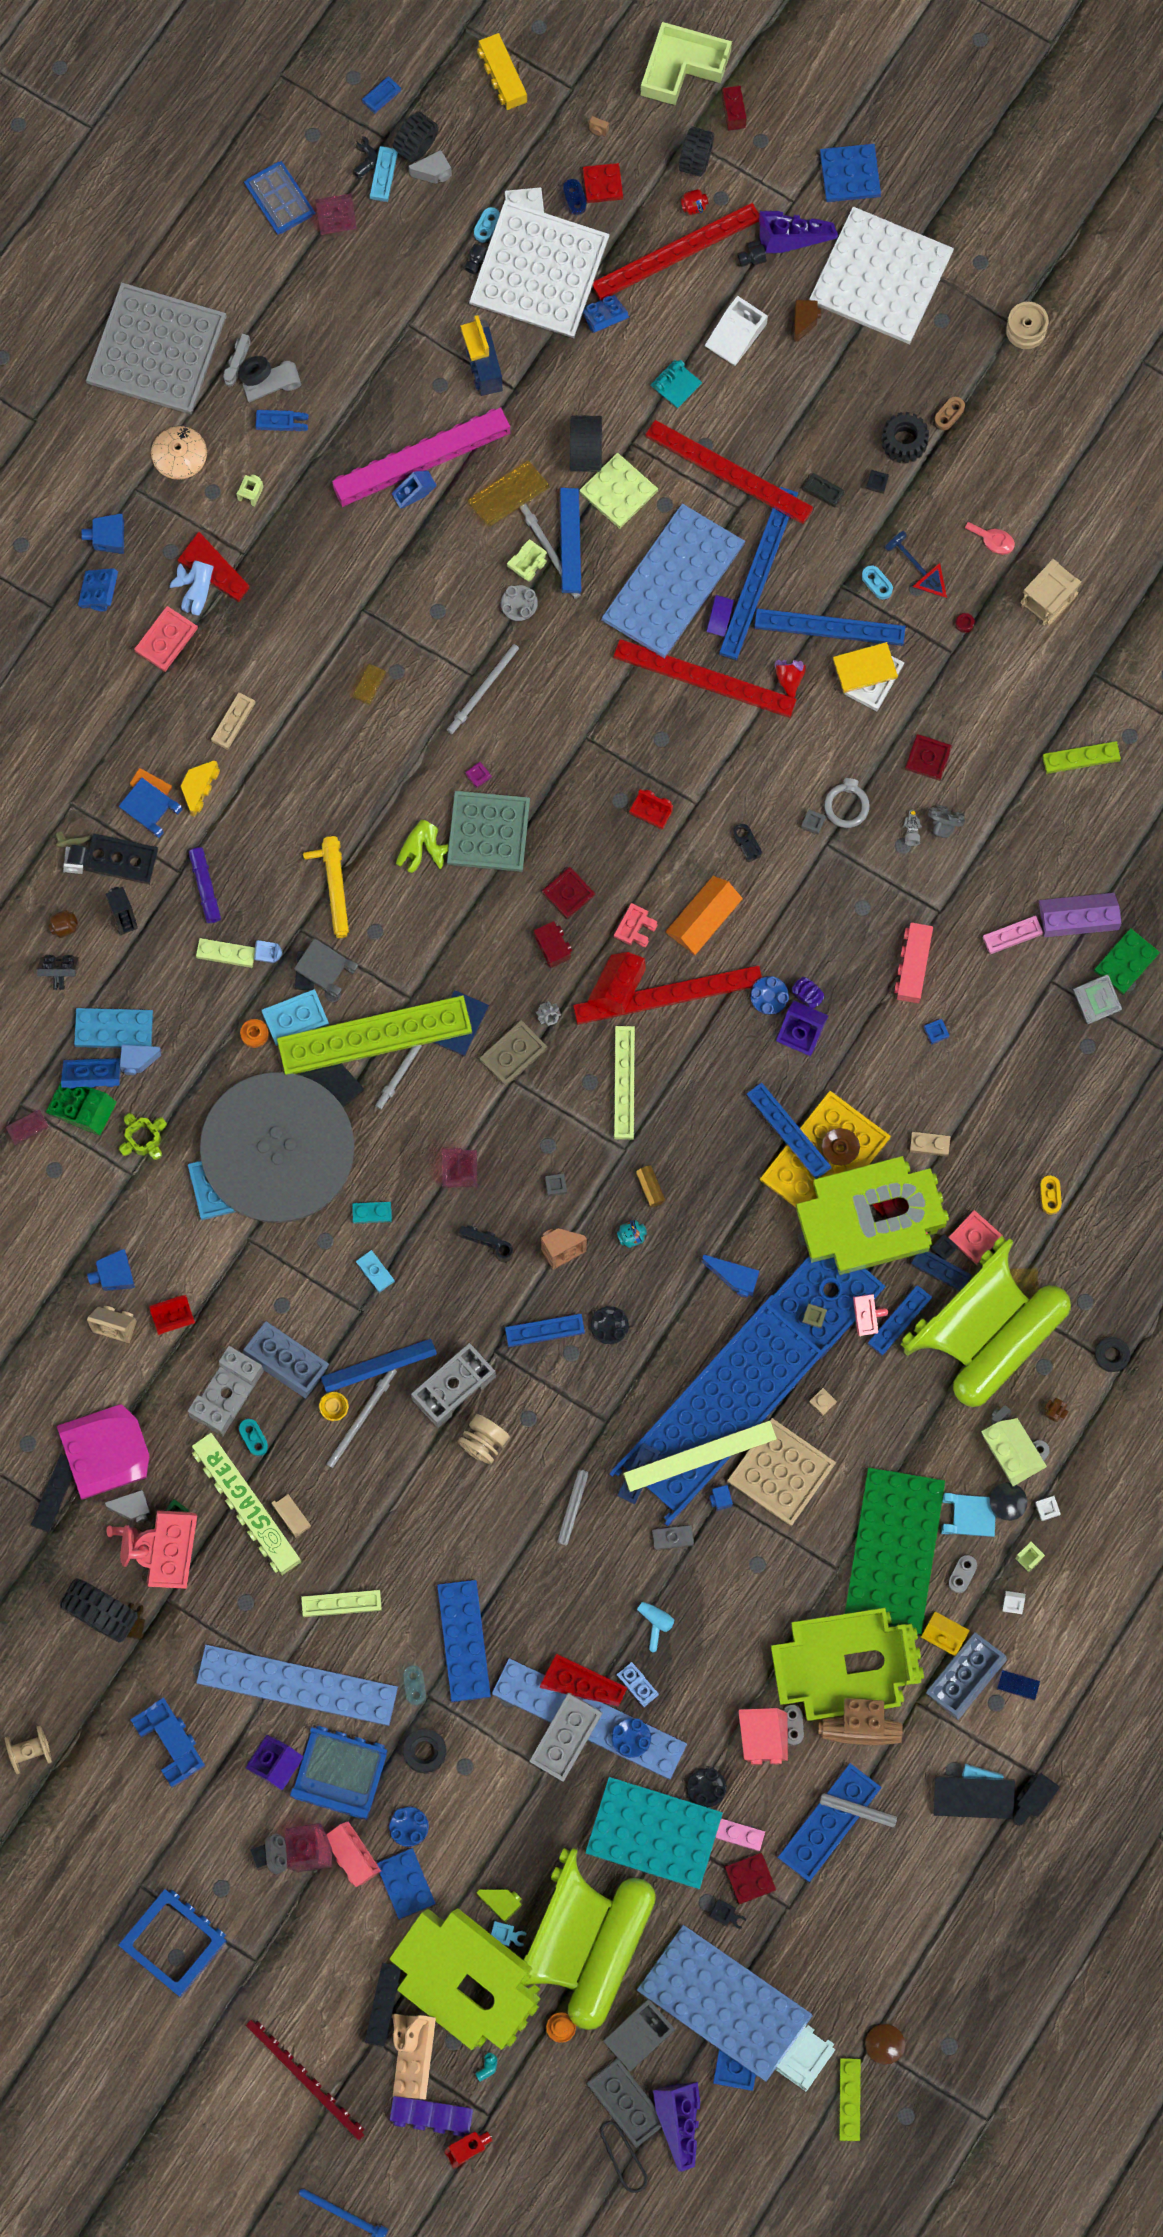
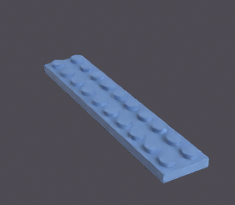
M205 1645L197 1684L385 1726L390 1725L398 1690L397 1686Z
M510 1658L492 1692L493 1696L550 1723L567 1694L539 1688L545 1675ZM580 1698L603 1712L587 1741L671 1780L687 1743L647 1725L651 1733V1744L648 1750L635 1758L622 1756L615 1750L612 1744V1732L619 1722L633 1717L604 1703Z

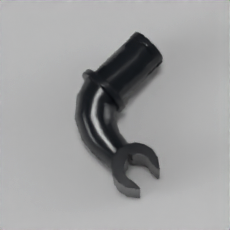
M362 136L364 144L356 141L358 150L365 152L367 158H364V161L353 169V173L358 179H361L370 170L375 169L378 158L376 151L369 145V140L365 136Z

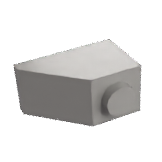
M441 150L409 165L411 177L431 183L444 182L452 176L451 167Z
M143 1490L105 1503L109 1511L132 1522H143L148 1519V1516H151Z

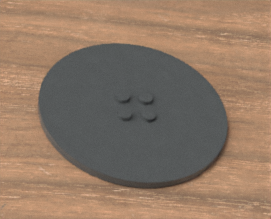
M273 1072L245 1079L231 1087L218 1099L209 1112L203 1126L200 1154L204 1173L210 1186L227 1206L253 1220L285 1223L313 1215L328 1205L341 1191L348 1179L353 1164L354 1136L350 1120L344 1108L326 1088L300 1075H285L283 1072Z

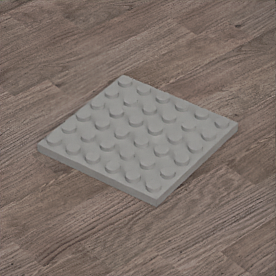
M121 282L86 383L192 415L227 315L217 310Z

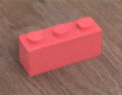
M349 1821L340 1824L323 1837L327 1848L334 1853L338 1865L345 1870L348 1880L355 1887L365 1884L381 1872Z

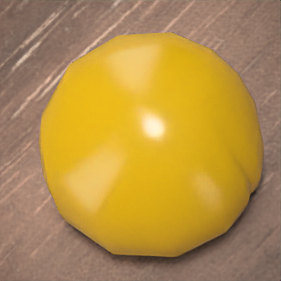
M329 1392L321 1398L319 1409L320 1413L327 1420L339 1421L347 1415L349 1404L343 1394Z

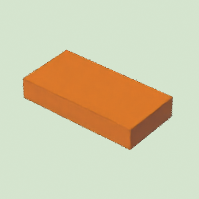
M141 768L138 769L130 782V785L134 787L141 778H144L166 796L172 789V785Z

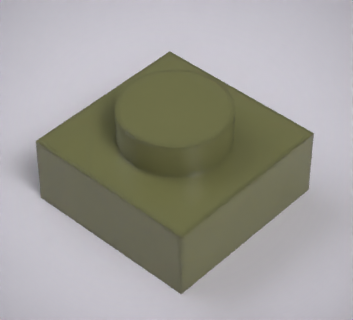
M808 1304L803 1323L821 1329L827 1309Z

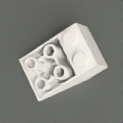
M737 296L724 313L705 347L736 366L767 325L768 316Z

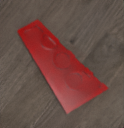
M200 532L197 533L178 559V563H181L190 571L194 560L214 566L210 584L237 602H240L249 590V585Z
M558 1654L555 1655L539 1687L563 1694L571 1693L576 1697L618 1707L627 1691V1687Z

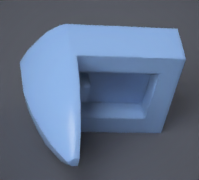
M256 941L254 960L275 963L282 956V949L279 944Z

